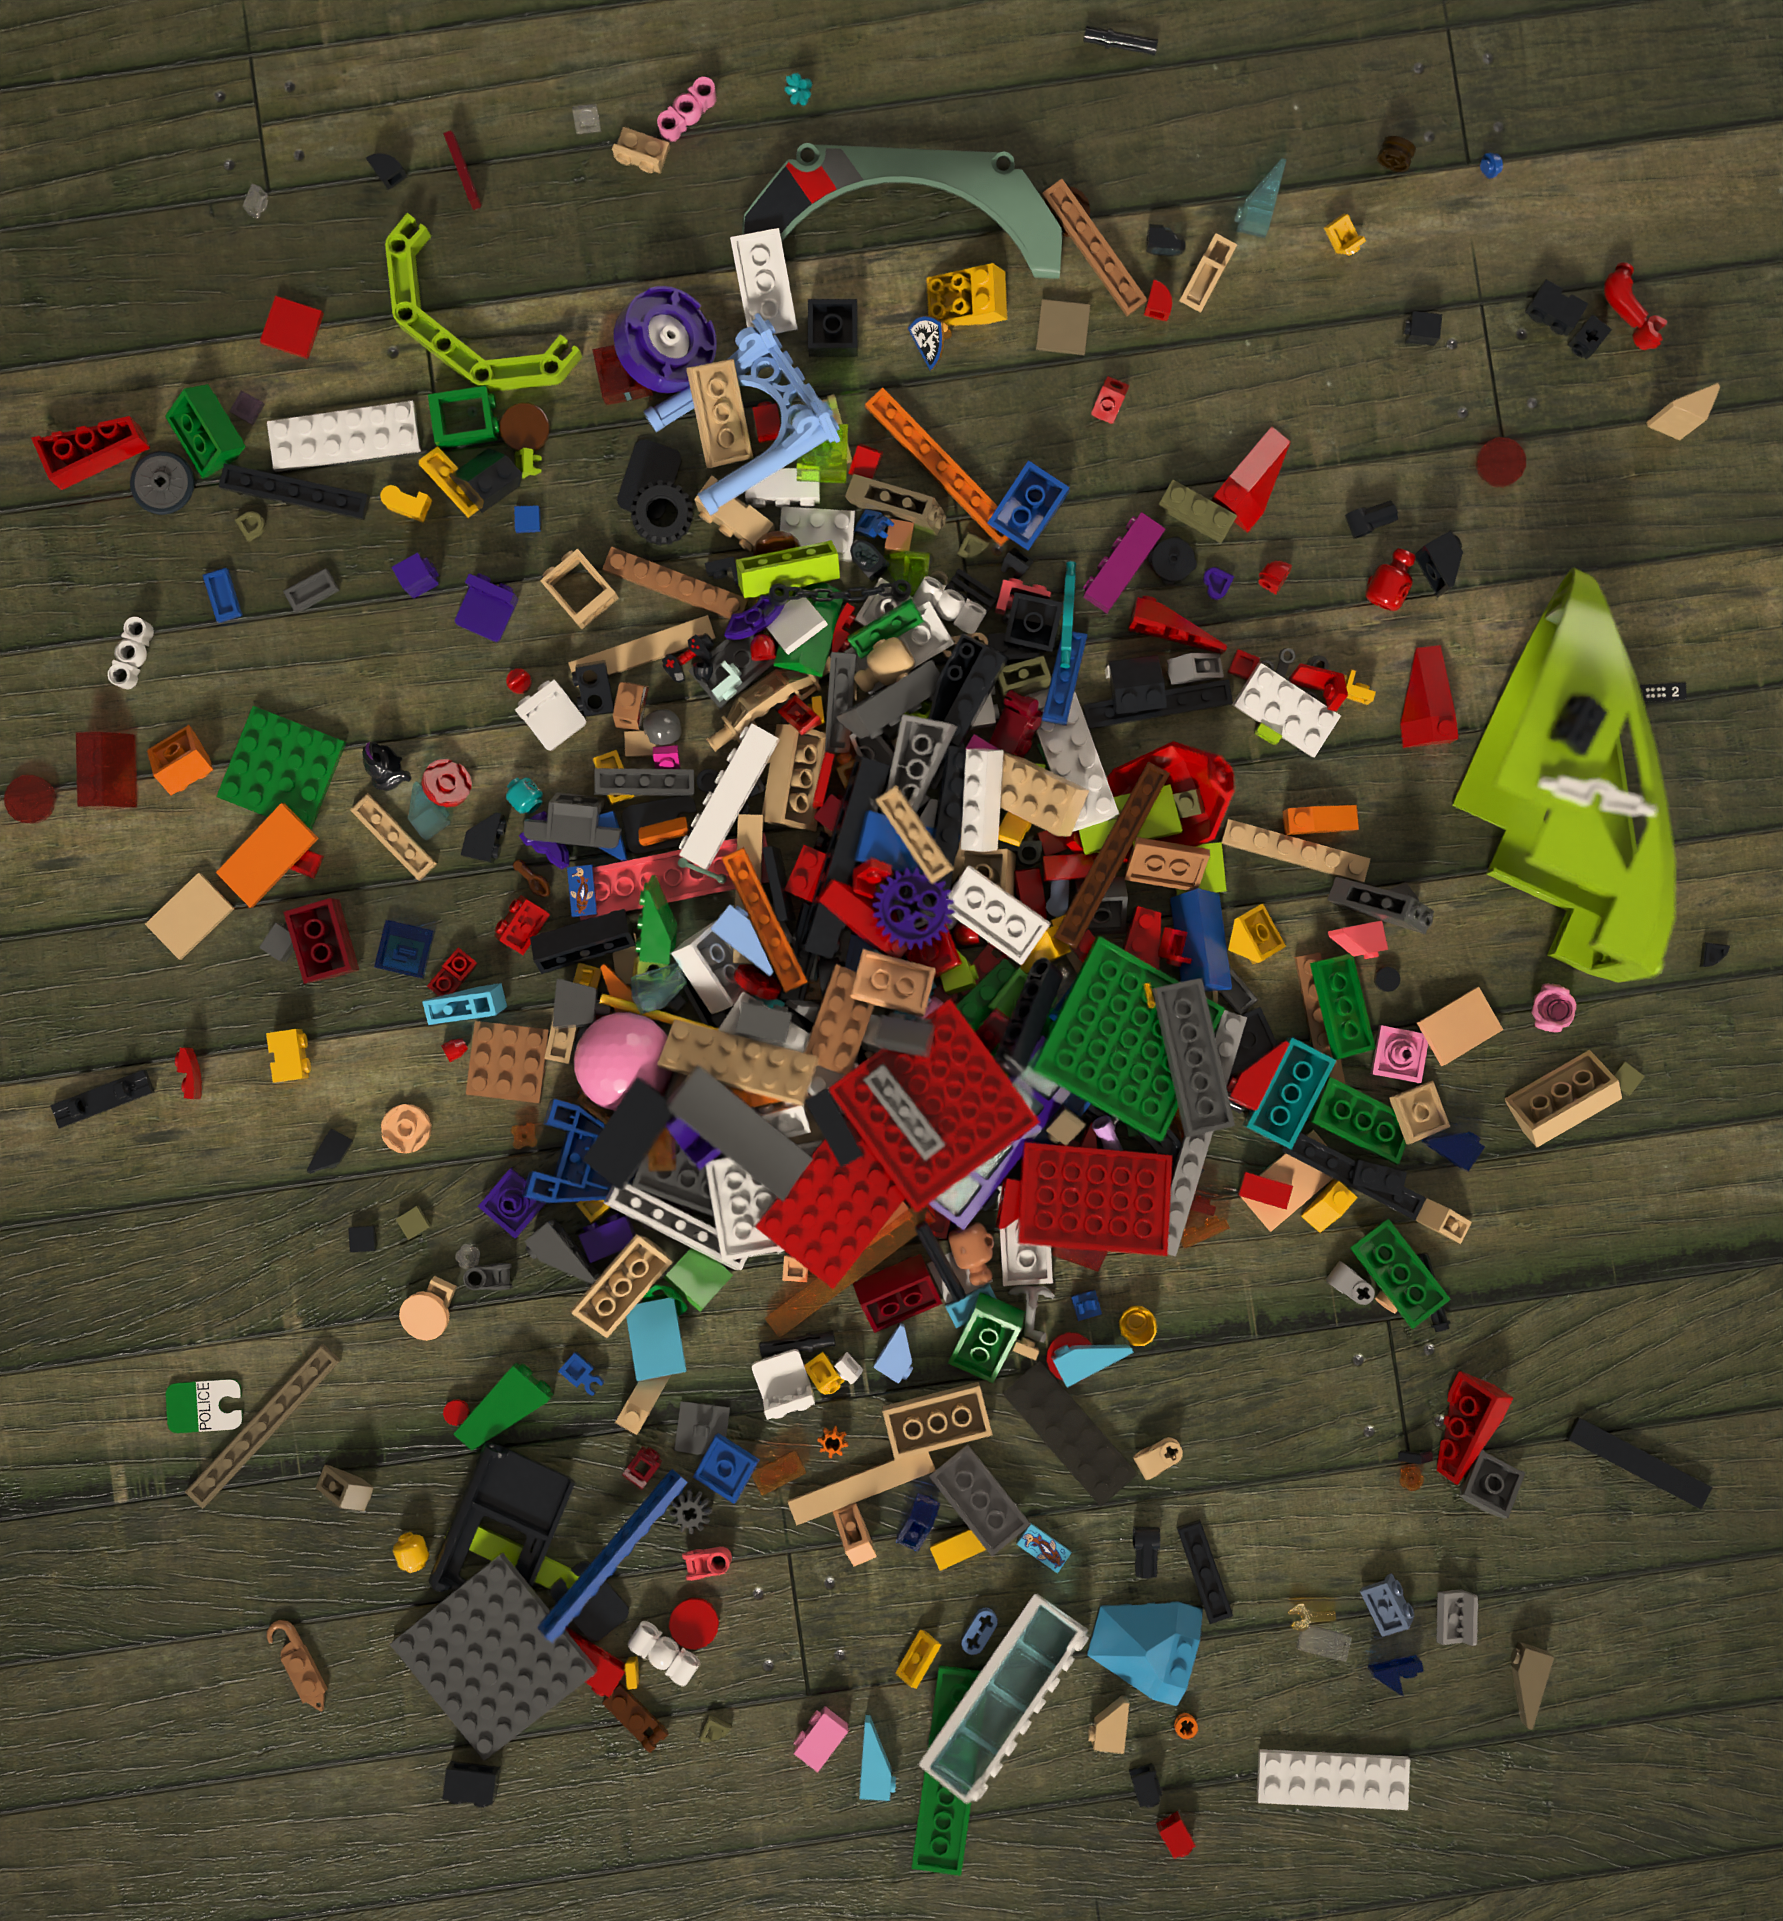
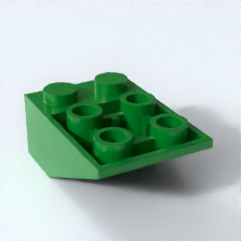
M652 875L649 882H645L644 890H641L639 904L644 906L642 914H639L638 929H641L640 937L637 938L636 952L640 953L639 961L669 965L672 959L671 953L676 949L678 925L656 875Z

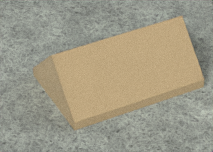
M1719 383L1672 401L1647 421V426L1681 440L1707 420L1720 389Z

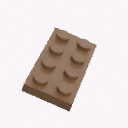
M834 965L803 1053L817 1056V1066L846 1076L852 1071L875 1004L850 998L857 972Z

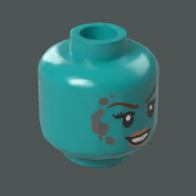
M517 777L508 784L507 788L509 790L506 793V799L520 814H532L542 805L543 792L530 778L519 779Z

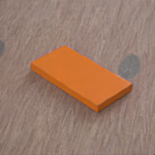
M281 803L216 873L252 908L319 838L285 803Z

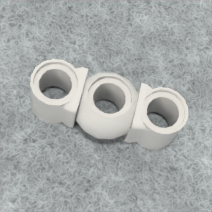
M925 576L913 596L914 602L921 606L930 601L939 617L947 621L955 620L953 625L966 633L974 634L986 615L985 608L976 602L970 601L968 598L965 602L963 596L951 589L944 590L945 585H942L932 577Z
M131 617L124 623V632L121 634V637L124 639L116 645L114 654L116 660H112V666L108 670L109 681L123 689H131L137 684V675L141 671L138 667L143 665L147 659L145 646L149 647V641L154 634L151 624L139 617ZM142 624V632L139 635H135L136 627ZM134 648L135 654L128 659V650ZM126 671V679L120 682L119 675Z
M642 1621L627 1643L630 1650L644 1659L648 1655L649 1661L654 1667L660 1670H667L665 1675L669 1676L678 1685H687L700 1666L699 1659L693 1653L686 1651L685 1648H682L680 1651L678 1644L673 1639L660 1637L663 1632L659 1631L650 1622Z

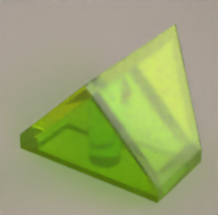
M902 551L884 555L883 557L890 564L888 570L894 580H906L911 585L910 596H914L924 577L928 576L930 553ZM899 586L900 590L906 591L903 586Z

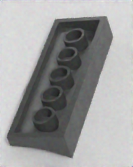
M698 1064L665 1102L666 1107L783 1202L800 1175L813 1160L810 1155Z

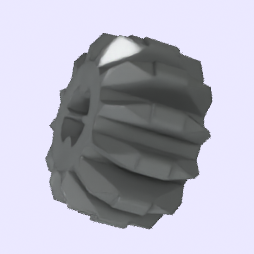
M688 1490L687 1498L681 1493L677 1496L679 1501H672L671 1505L675 1509L670 1510L669 1515L676 1517L672 1521L673 1526L679 1523L682 1524L679 1529L680 1532H683L685 1527H689V1533L693 1534L695 1527L702 1531L704 1529L703 1523L709 1524L710 1518L707 1515L712 1513V1508L705 1507L709 1503L708 1498L700 1500L701 1492H698L696 1497H693L692 1490ZM690 1507L695 1509L691 1517L687 1515V1510Z

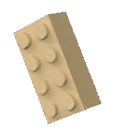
M1003 751L1000 807L1057 836H1071L1089 790L1022 757Z
M979 1382L883 1406V1415L895 1460L992 1435Z

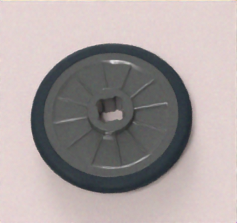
M156 451L141 458L134 466L130 477V489L133 498L144 510L160 515L170 514L184 507L191 498L194 490V476L189 464L179 455L168 451ZM165 479L166 483L160 487L158 483Z

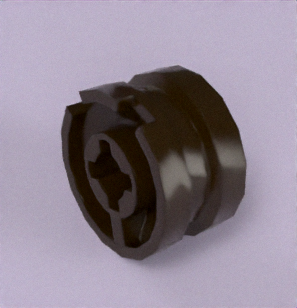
M1399 136L1385 137L1381 145L1382 149L1377 155V161L1389 170L1397 172L1407 171L1411 165V158H1413L1416 152L1415 145Z

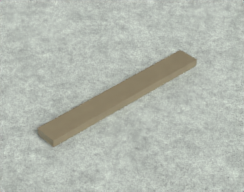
M321 1344L190 1485L185 1493L202 1509L205 1508L341 1360L329 1348Z

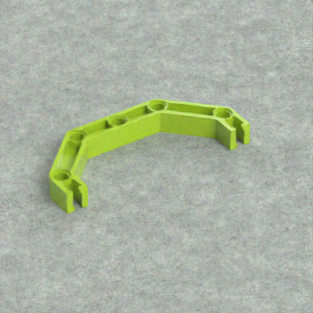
M407 213L389 234L385 243L392 314L401 329L474 387L487 386L490 392L560 384L583 357L580 349L574 345L571 348L572 352L563 361L558 358L563 349L569 347L568 340L561 334L544 354L484 360L421 310L415 256L431 238V235L427 228L420 224L419 230L410 239H407L406 237L413 228L416 229L418 226L415 218ZM405 245L402 251H395L397 246ZM412 312L410 319L402 320L405 313ZM443 343H451L447 350H440ZM549 366H558L556 372L547 373V369ZM481 373H489L486 380H478Z

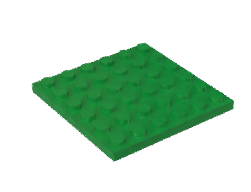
M1098 936L1095 938L1031 1070L1151 1138L1162 1141L1178 1109V1102L1156 1004L1153 1008L1148 1007L1147 995L1143 984L1151 983L1149 987L1152 990L1180 982ZM1206 998L1213 1030L1215 1031L1225 1008Z

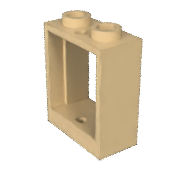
M577 549L574 552L569 551L566 553L558 566L555 568L552 566L547 569L540 581L582 630L619 597ZM581 563L604 591L576 614L553 585Z

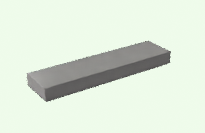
M884 1064L864 1078V1081L924 1160H927L946 1145Z

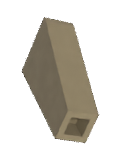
M853 474L845 495L851 505L864 510L880 512L889 519L914 523V528L935 536L938 535L940 529H943L946 522V513L934 497Z

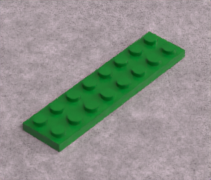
M939 1665L927 1751L982 1671ZM986 1694L965 1723L966 1727L979 1736L981 1734ZM959 1732L939 1761V1767L972 1788L974 1786L979 1743L963 1732ZM925 1770L911 1869L961 1876L971 1802L965 1803Z

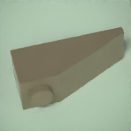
M1518 1642L1517 1648H1514L1511 1653V1667L1521 1722L1528 1729L1533 1730L1554 1657L1547 1650Z

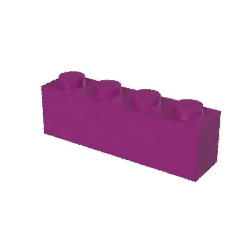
M1142 512L1138 518L1133 516L1125 527L1128 532L1124 538L1119 536L1111 547L1114 552L1110 558L1105 556L1097 567L1100 572L1096 578L1091 576L1083 587L1086 590L1083 598L1105 613L1110 611L1165 531L1164 527Z

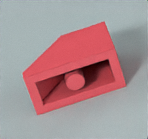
M1382 921L1328 931L1329 937L1353 957L1364 955V959L1379 957V951L1388 950Z

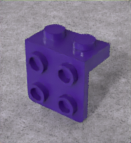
M477 573L476 576L468 574L465 583L469 586V589L457 613L455 623L491 641L499 642L519 599L512 593L514 589L500 583L499 586L490 583L491 579L480 573Z
M675 1116L667 1123L666 1127L699 1170L722 1153L679 1117Z

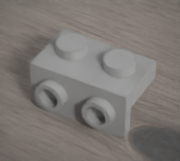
M1462 1589L1438 1592L1437 1643L1442 1645L1466 1643L1471 1646L1477 1645L1478 1596Z

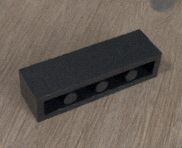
M625 909L612 911L605 915L589 918L582 922L566 925L562 928L542 932L539 935L530 937L533 961L541 974L636 946L632 923Z

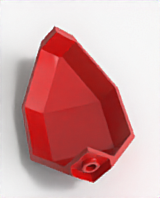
M1175 741L1114 768L1107 776L1113 797L1130 794L1148 762L1170 773L1164 786L1170 784L1173 794L1199 788L1205 813L1179 818L1182 833L1154 839L1194 847L1215 839L1235 790L1234 770L1220 755ZM1079 830L1072 832L1071 836H1066V845L1075 854H1084ZM1132 844L1123 862L1129 861L1134 844ZM1099 852L1092 854L1093 860L1096 859Z

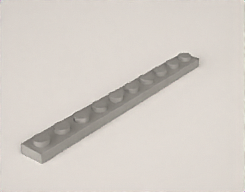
M1224 1010L1214 1035L1227 1087L1247 1017ZM1213 1131L1185 1137L1184 1134L1171 1178L1169 1255H1177Z

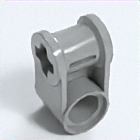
M1341 1261L1337 1263L1325 1279L1327 1283L1342 1294H1346L1361 1305L1369 1304L1374 1298L1375 1292L1373 1287ZM1358 1288L1364 1289L1366 1292L1364 1297L1359 1296L1358 1292H1356Z

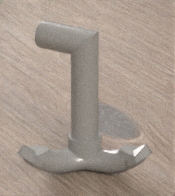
M1018 1285L1013 1287L1008 1292L1009 1296L1012 1294L1019 1295L1020 1293L1026 1294L1027 1303L1023 1337L1042 1343L1045 1342L1046 1333L1034 1330L1038 1295H1044V1297L1052 1299L1055 1295L1044 1286Z

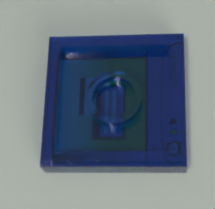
M385 920L374 967L424 979L435 931Z

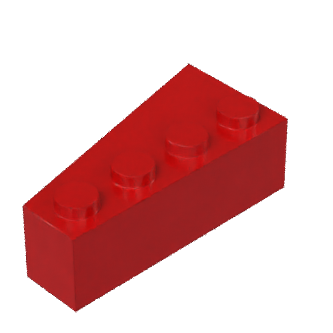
M130 416L99 422L96 426L76 427V430L69 432L51 433L52 435L46 437H31L48 479L61 490L150 449L142 428Z
M1139 906L1134 907L1122 948L1159 970L1160 963L1158 953L1161 936V913Z

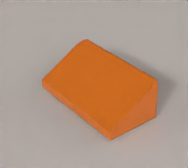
M686 817L639 828V842L642 846H647L689 835L690 830Z

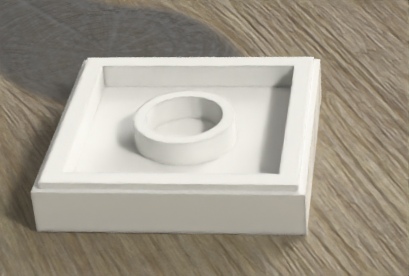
M802 597L798 600L788 601L778 617L766 628L784 651L790 654L828 624L808 599Z

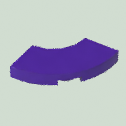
M761 595L758 602L752 608L742 613L732 614L724 636L727 640H737L759 633L778 617L785 604L775 606L769 601L768 596Z

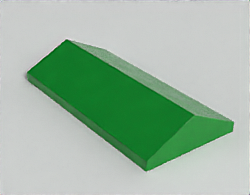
M825 582L800 587L802 590L810 591L816 588L830 589L833 592H841ZM817 592V598H827L828 592ZM807 598L828 625L790 654H787L779 644L774 666L822 677L843 599L818 602L812 598Z
M1328 1077L1313 1106L1311 1122L1395 1165H1399L1406 1142L1394 1109L1332 1077Z
M1389 1219L1378 1225L1350 1247L1411 1329H1414L1451 1300Z

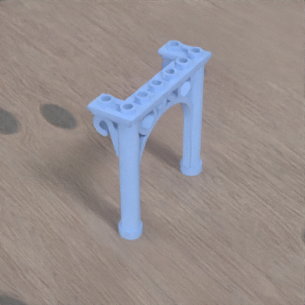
M759 313L754 315L756 319L752 321L755 328L747 327L738 333L735 343L739 349L728 359H734L739 386H751L761 389L775 399L781 410V428L774 443L764 453L697 494L710 516L718 512V508L826 440H829L830 443L832 441L836 443L840 441L836 432L840 428L832 416L831 408L826 401L822 402L821 399L819 400L809 383L806 385L803 383L805 378L798 367H792L794 363L787 351L782 352L780 350L782 348L780 341L776 335H772L775 333L772 324L768 319L764 321ZM763 368H773L774 373L771 377L766 379L758 377L760 370ZM751 370V375H744ZM782 374L789 383L788 385H778ZM690 386L677 392L655 407L650 406L643 411L656 432L694 409ZM798 396L803 405L795 404L791 406L794 397Z

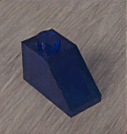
M1470 1131L1467 1133L1454 1132L1422 1140L1423 1144L1464 1171L1471 1169L1485 1146L1479 1143L1481 1139Z
M918 1493L909 1508L895 1542L918 1552L933 1528L941 1503L929 1496Z

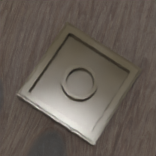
M1042 299L1036 350L1085 355L1090 305Z

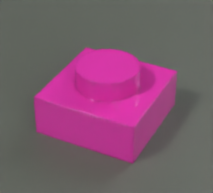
M678 745L653 747L655 769H680Z

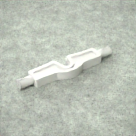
M1543 776L1539 779L1538 787L1551 789L1554 796L1566 798L1581 805H1589L1594 793L1598 792L1601 795L1600 808L1604 811L1619 812L1631 816L1638 815L1639 813L1651 816L1656 814L1654 810H1657V806L1642 803L1641 797L1617 791L1614 786L1604 781L1591 780L1581 782L1566 777H1558L1554 780Z

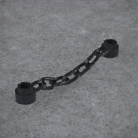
M899 579L894 583H883L878 587L870 589L853 587L847 588L844 592H833L830 589L816 588L810 591L802 590L800 587H786L783 584H774L769 590L768 599L773 605L782 606L787 600H798L802 597L812 598L818 602H830L833 599L856 601L863 600L867 596L879 594L883 597L892 596L894 600L901 602L908 599L911 593V585L906 580ZM898 586H903L906 591H899ZM883 587H891L890 593H883L885 591ZM780 590L783 592V595L777 596L775 591ZM798 590L795 593L796 596H789V591ZM861 591L863 596L850 597V592ZM817 592H828L827 598H817Z

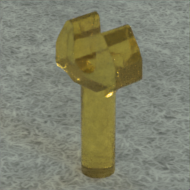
M1303 1603L1295 1605L1288 1611V1614H1298L1302 1618V1621H1294L1290 1625V1627L1297 1631H1306L1309 1628L1310 1622L1336 1620L1335 1611L1309 1612Z

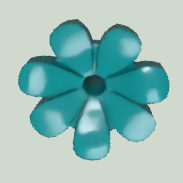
M799 73L787 76L786 81L789 86L785 87V92L788 95L792 94L790 98L791 103L795 105L800 102L802 106H805L811 97V92L809 91L812 88L811 80L807 78L802 79Z

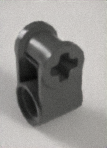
M512 1263L473 1266L465 1272L463 1277L464 1284L471 1290L512 1289L513 1284L510 1283ZM471 1272H479L482 1275V1282L479 1284L473 1283L470 1279Z

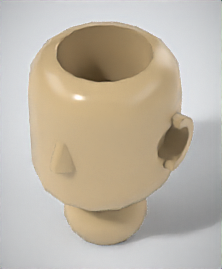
M899 638L882 639L873 645L874 650L867 656L866 661L869 667L865 670L857 671L854 679L864 692L873 690L875 684L879 681L883 685L889 686L907 676L914 669L915 660Z

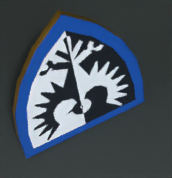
M923 316L913 321L908 330L929 370L932 371L942 356L944 340L951 338L952 333L941 320L932 316Z

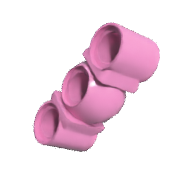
M708 77L696 79L693 86L688 88V93H682L677 96L672 107L669 106L667 111L660 113L657 122L660 135L664 140L669 142L677 140L681 133L687 130L686 126L697 123L702 112L705 113L707 108L715 104L717 98L715 86L711 79ZM702 90L710 91L706 96L699 94ZM687 106L693 108L690 112L681 111ZM668 123L675 124L672 129L664 128Z

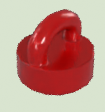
M514 669L507 675L506 684L513 693L523 694L531 688L532 679L525 670Z

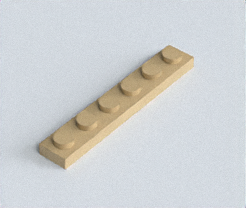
M1230 819L1226 821L1221 839L1224 845L1364 883L1370 863V858Z

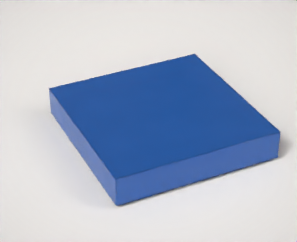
M718 1433L711 1442L693 1478L735 1504L760 1459Z

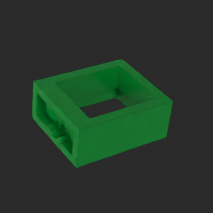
M487 386L428 394L434 442L440 449L497 441L496 432H500L498 418L494 417L493 408H497L494 393H490ZM482 398L486 429L447 435L443 403Z

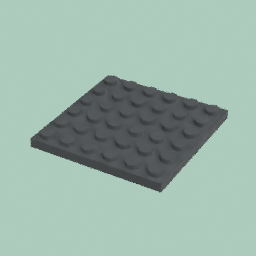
M503 1552L390 1643L391 1647L484 1761L587 1681L598 1670L566 1630L552 1643L538 1630V1625L550 1613V1610Z

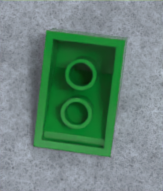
M979 1292L948 1364L994 1383L1022 1328L1025 1311Z

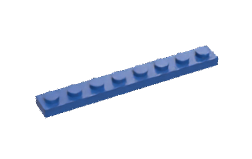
M673 1469L668 1472L538 1625V1630L551 1643L564 1632L565 1627L573 1617L581 1612L584 1604L590 1597L598 1592L600 1585L606 1578L615 1572L617 1565L622 1559L632 1552L634 1545L641 1537L648 1533L650 1526L655 1520L665 1513L671 1501L681 1494L688 1482Z

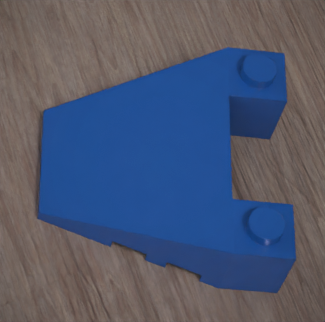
M557 1099L550 1100L543 1125L567 1131L554 1177L534 1171L529 1172L522 1197L543 1203L605 1200L613 1184L582 1160L605 1127L604 1123L595 1119L578 1105ZM633 1175V1177L631 1178V1180L629 1181V1183H628L629 1185H631L632 1180H633V1178H634V1175Z

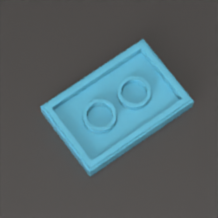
M665 1298L636 1304L626 1316L636 1380L642 1381L687 1372L675 1299Z

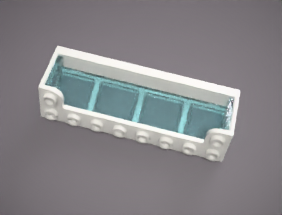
M1034 1594L918 1765L968 1804L972 1800L977 1801L981 1799L989 1787L985 1783L990 1776L995 1778L1003 1766L1000 1763L1001 1759L1005 1754L1010 1756L1017 1746L1014 1740L1019 1733L1024 1735L1032 1723L1029 1718L1033 1712L1037 1714L1046 1703L1043 1697L1048 1690L1050 1692L1055 1690L1060 1682V1679L1057 1678L1062 1669L1067 1671L1075 1660L1072 1655L1075 1650L1079 1651L1084 1647L1089 1639L1086 1636L1089 1630L1040 1595Z

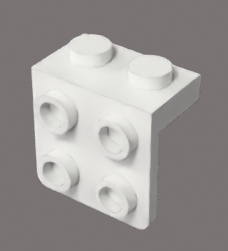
M548 680L538 687V692L532 697L528 695L518 702L519 707L515 711L527 723L547 750L552 751L584 727L586 719L555 680L552 682Z
M792 1349L752 1364V1371L763 1398L764 1412L767 1420L771 1418L778 1419L784 1417L789 1412L795 1410L802 1411L815 1404L814 1392L800 1352L797 1349Z

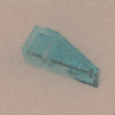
M1281 158L1246 198L1243 207L1238 206L1234 220L1239 222L1238 232L1265 238L1270 227L1287 159Z

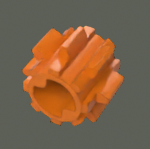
M836 1425L831 1431L824 1428L825 1436L818 1437L817 1440L823 1444L820 1448V1453L827 1451L829 1458L832 1457L833 1453L842 1456L841 1447H848V1442L842 1440L846 1436V1432L839 1433ZM829 1437L833 1440L838 1438L840 1444L835 1447L833 1444L828 1445L826 1440Z

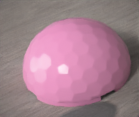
M631 1012L613 1013L601 1017L592 1023L581 1036L574 1055L575 1074L584 1093L597 1105L613 1111L617 1109L637 1078H642L663 1094L673 1074V1071L659 1068L657 1064L668 1038L664 1030L651 1019Z

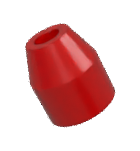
M463 1038L452 1039L441 1045L450 1063L462 1057L468 1050Z

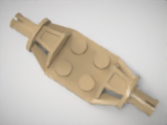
M829 656L822 677L830 672L831 658ZM784 668L775 669L736 696L728 717L726 718L725 715L721 717L725 723L723 724L724 727L709 738H706V740L715 752L732 739L734 741L737 740L741 744L742 741L739 737L746 726L750 728L751 724L757 726L754 721L755 718L766 715L771 707L786 701L791 693H794L803 701L814 691H821L819 679L822 677Z

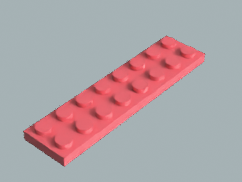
M765 832L763 833V848L768 847ZM737 838L725 840L709 869H706L718 875L724 874L727 879L723 884H720L717 879L688 867L681 868L678 865V860L684 858L679 855L682 850L594 867L598 915L580 916V920L585 921L589 918H595L621 909H625L626 912L642 909L644 905L639 904L641 890H644L645 882L648 883L652 875H656L668 903L735 890L736 888L721 858L737 851ZM762 850L761 884L769 883Z

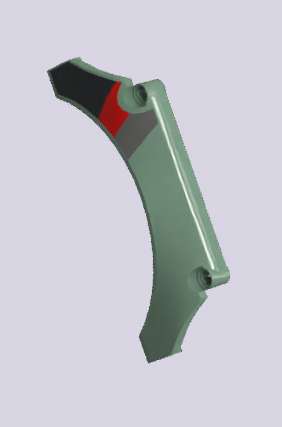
M803 143L797 149L796 160L788 159L743 217L742 235L779 228L781 241L783 242L791 231L810 213L828 201L847 192L884 183L926 185L965 199L995 220L1021 251L1034 278L1059 279L1061 227L1022 169H1014V158L1009 152L1005 151L979 152ZM806 149H810L815 153V157L811 162H804L801 159L802 152ZM999 158L1008 159L1010 162L1009 169L1006 171L999 170L996 166V161Z

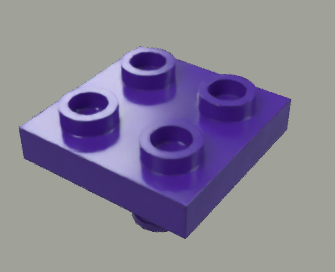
M510 1168L478 1207L516 1239L546 1203L522 1197L526 1180Z

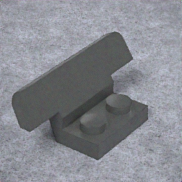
M556 793L549 801L547 821L525 819L524 836L532 841L614 849L618 846L622 829L598 826L599 814L605 807V797Z

